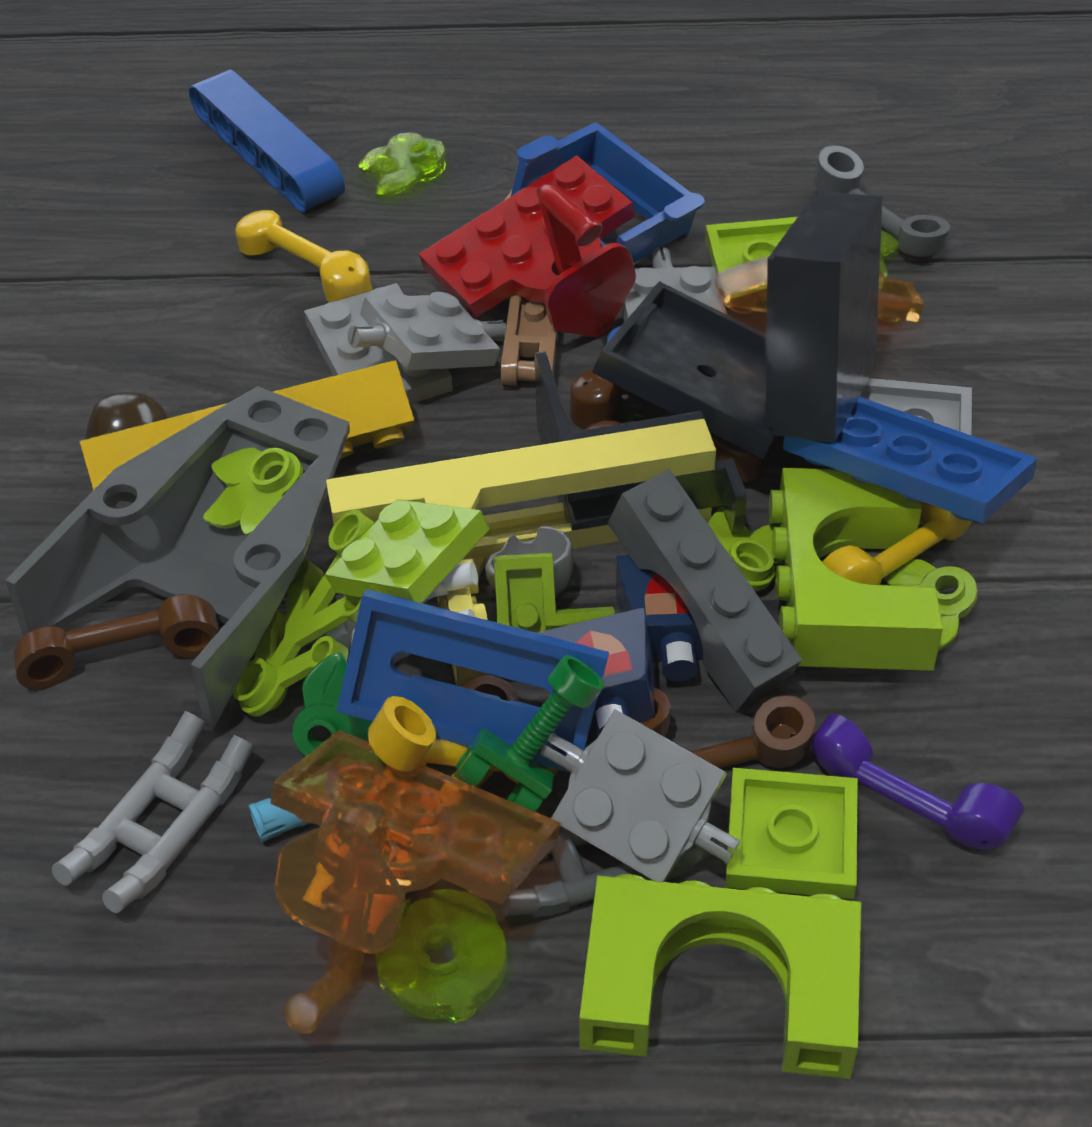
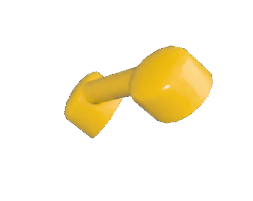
M273 210L252 212L244 216L236 225L235 234L239 250L243 254L260 255L280 247L318 267L324 295L328 302L338 301L373 290L368 265L360 255L351 251L330 252L283 228L280 216Z
M922 502L920 521L924 525L874 558L858 546L849 545L830 553L822 563L834 573L848 580L868 585H880L884 577L943 539L947 541L957 540L966 532L972 521L959 519L950 511Z
M398 696L386 699L368 729L369 744L375 755L387 766L397 771H412L417 769L421 762L456 766L458 760L468 747L447 740L436 739V730L428 715L412 701ZM491 764V766H490V768H489V770H488V771L503 772L502 770H500L499 768H497V767L494 766L493 764ZM543 766L544 768H546L554 774L553 779L560 771L558 769ZM503 772L508 779L518 783L517 780Z

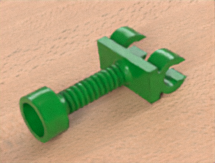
M569 655L563 656L548 676V681L553 687V693L547 698L512 746L483 727L455 766L458 770L453 777L472 789L483 779L491 764L517 780L518 783L506 800L510 804L505 811L524 823L533 816L543 799H546L550 794L553 785L554 774L532 759L568 714L571 707L588 708L604 688V682L591 667Z

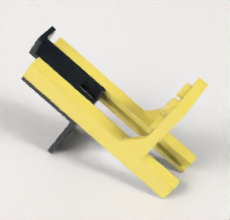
M546 351L535 353L536 418L542 445L326 480L333 525L343 514L350 510H359L376 522L379 519L380 512L397 499L479 509L557 496L559 502L557 504L484 515L490 528L489 531L458 563L473 562L477 569L478 579L490 555L500 552L509 536L514 534L521 541H531L535 538L541 526H549L565 532L572 542L573 549L619 541L609 527L608 522L621 494L668 469L673 473L707 524L711 519L712 507L723 506L731 531L744 530L747 500L746 490L734 459L715 461L716 449L702 411L570 432ZM478 584L452 590L450 594L437 597L439 608L454 612L471 609L475 617L488 620L484 603L477 604L476 597L471 596V594L479 592ZM452 664L456 686L462 687V684L472 677L491 675Z

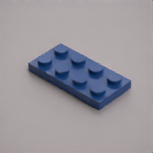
M862 397L858 398L835 442L785 436L783 442V450L802 456L811 464L829 466L850 474L859 482L880 485L899 492L910 501L926 502L950 511L959 519L977 521L982 524L1034 478L1037 458Z

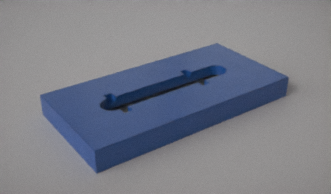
M367 589L362 595L336 712L373 721L386 699L398 696L412 701L428 715L435 727L436 738L469 746L484 727L512 746L541 707L513 700H501V697L413 674L412 676L405 675L394 666L393 655L398 652H406L541 687L546 689L551 695L553 687L548 681V676L563 656L569 655L581 660L603 679L609 652ZM598 696L588 708L571 707V710L553 732L584 750ZM547 741L545 742L546 746L552 748L553 750L557 751L558 753L564 756L567 755L566 752L560 750L559 748L555 747ZM541 749L538 750V753L532 759L542 766L569 772L551 760L540 756Z

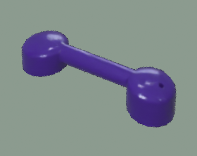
M828 715L812 738L813 755L830 776L858 778L860 785L942 826L953 840L968 848L986 851L1003 846L1024 813L1023 804L1018 797L996 785L973 783L965 786L955 803L951 804L871 763L873 750L868 739L854 723L841 715Z

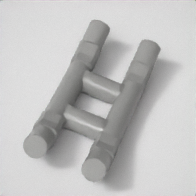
M184 711L171 736H167L162 747L151 760L152 764L98 828H93L83 840L73 847V851L52 866L54 878L62 885H69L85 872H92L104 863L117 848L116 844L118 842L142 856L135 865L124 872L122 879L103 893L104 905L111 912L119 913L134 900L142 899L157 887L165 877L166 870L215 809L219 805H223L232 794L242 776L241 771L255 746L233 735L219 761L216 760L209 775L201 783V789L197 790L175 779L192 754L193 749L191 748L206 723L192 713ZM155 797L183 810L162 836L135 823Z

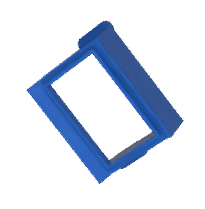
M597 122L559 141L553 136H543L517 150L516 156L519 164L511 196L575 156L581 158L633 203L634 210L648 219L619 235L616 243L622 244L630 251L633 263L651 254L654 249L661 248L680 236L688 237L696 211L701 209L705 203L703 196L688 191Z

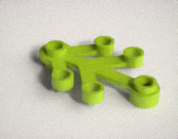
M359 510L346 512L334 524L329 535V546L338 554L328 570L342 557L343 550L349 544L358 540L375 523ZM305 558L288 587L286 614L279 609L276 610L255 650V659L248 663L233 692V696L239 701L241 709L254 717L264 715L268 711L276 709L283 702L288 687L306 677L327 656L341 652L346 660L348 659V648L329 635L319 638L313 644L311 650L296 657L301 647L342 623L350 620L356 624L362 597L345 595L340 600L329 605L336 593L326 576H323L322 570Z

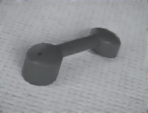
M832 145L823 148L818 156L814 176V184L818 193L832 192L866 195L859 190L864 169L862 160L855 152L843 146ZM882 205L881 228L897 239V246L904 254L913 257H929L938 254L945 248L950 229L948 221L934 215H915L903 220Z

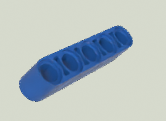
M229 69L189 86L188 91L191 104L201 121L296 210L304 213L344 194V178L335 161L235 71Z

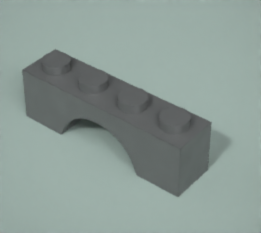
M670 469L621 494L608 522L609 527L639 570L649 569L658 573L669 582L682 598L694 619L701 638L703 665L735 712L782 686L802 662L801 657Z

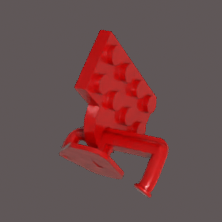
M575 156L419 253L423 268L450 295L456 297L461 306L474 318L514 293H517L529 301L544 303L550 325L555 330L596 338L602 337L610 330L633 287L636 273L632 255L626 247L620 243H610L602 247L600 239L635 217L633 203L581 158Z

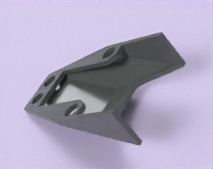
M257 386L115 468L5 580L22 635H26L35 628L49 625L63 628L131 587H143L166 598L179 594H190L207 600L216 611L218 621L225 623V625L191 663V669L202 719L206 722L205 726L214 729L306 555L328 493L326 480L333 479L350 432L349 422ZM251 447L261 452L269 448H281L294 454L303 465V475L248 537L243 533L241 525L224 529L210 525L203 519L205 512L227 488L214 473L211 467L213 462L235 451Z

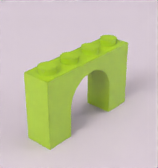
M782 469L780 490L770 491L769 522L779 524V527H774L772 536L773 561H782V566H777L776 600L786 601V606H781L779 627L802 659L798 666L934 671L943 631L936 587L862 584L839 576L820 560L826 554L849 545L865 549H888L918 529L922 511L921 502L910 501L899 492L874 483L859 482L850 474L837 469Z
M622 874L616 877L597 875L579 1017L580 1050L647 1057L653 991L660 973L672 959L682 952L698 946L719 944L737 947L755 955L772 970L781 985L785 999L782 1072L851 1079L858 1050L861 902L842 900L831 894H816L810 897L778 894L773 890L763 887L738 890L711 887L700 881H684L679 884L649 881L633 874Z

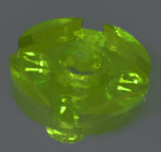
M459 890L430 891L431 898L420 899L411 904L409 898L397 904L382 921L374 944L380 987L384 994L389 996L397 1006L413 1015L428 1019L444 1018L454 1023L463 1022L474 1015L478 1006L484 1004L493 996L504 978L507 966L505 937L497 924L496 915L490 906L481 899ZM444 942L453 945L452 953L455 958L448 963H431L430 956L424 953L427 948L438 950Z

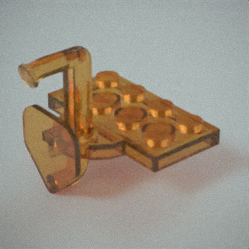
M338 730L275 780L272 789L270 804L295 814L297 818L304 822L320 825V828L291 840L281 849L275 880L277 900L290 918L332 938L327 972L306 993L294 994L285 1004L284 1016L289 1027L295 1032L302 1034L311 1033L317 1029L322 1018L357 984L361 976L365 953L375 954L383 952L396 940L404 910V893L426 889L440 879H444L466 889L476 897L490 899L502 905L556 845L561 822L466 784L422 764L417 769L409 772L397 771L387 766L375 755L369 742Z

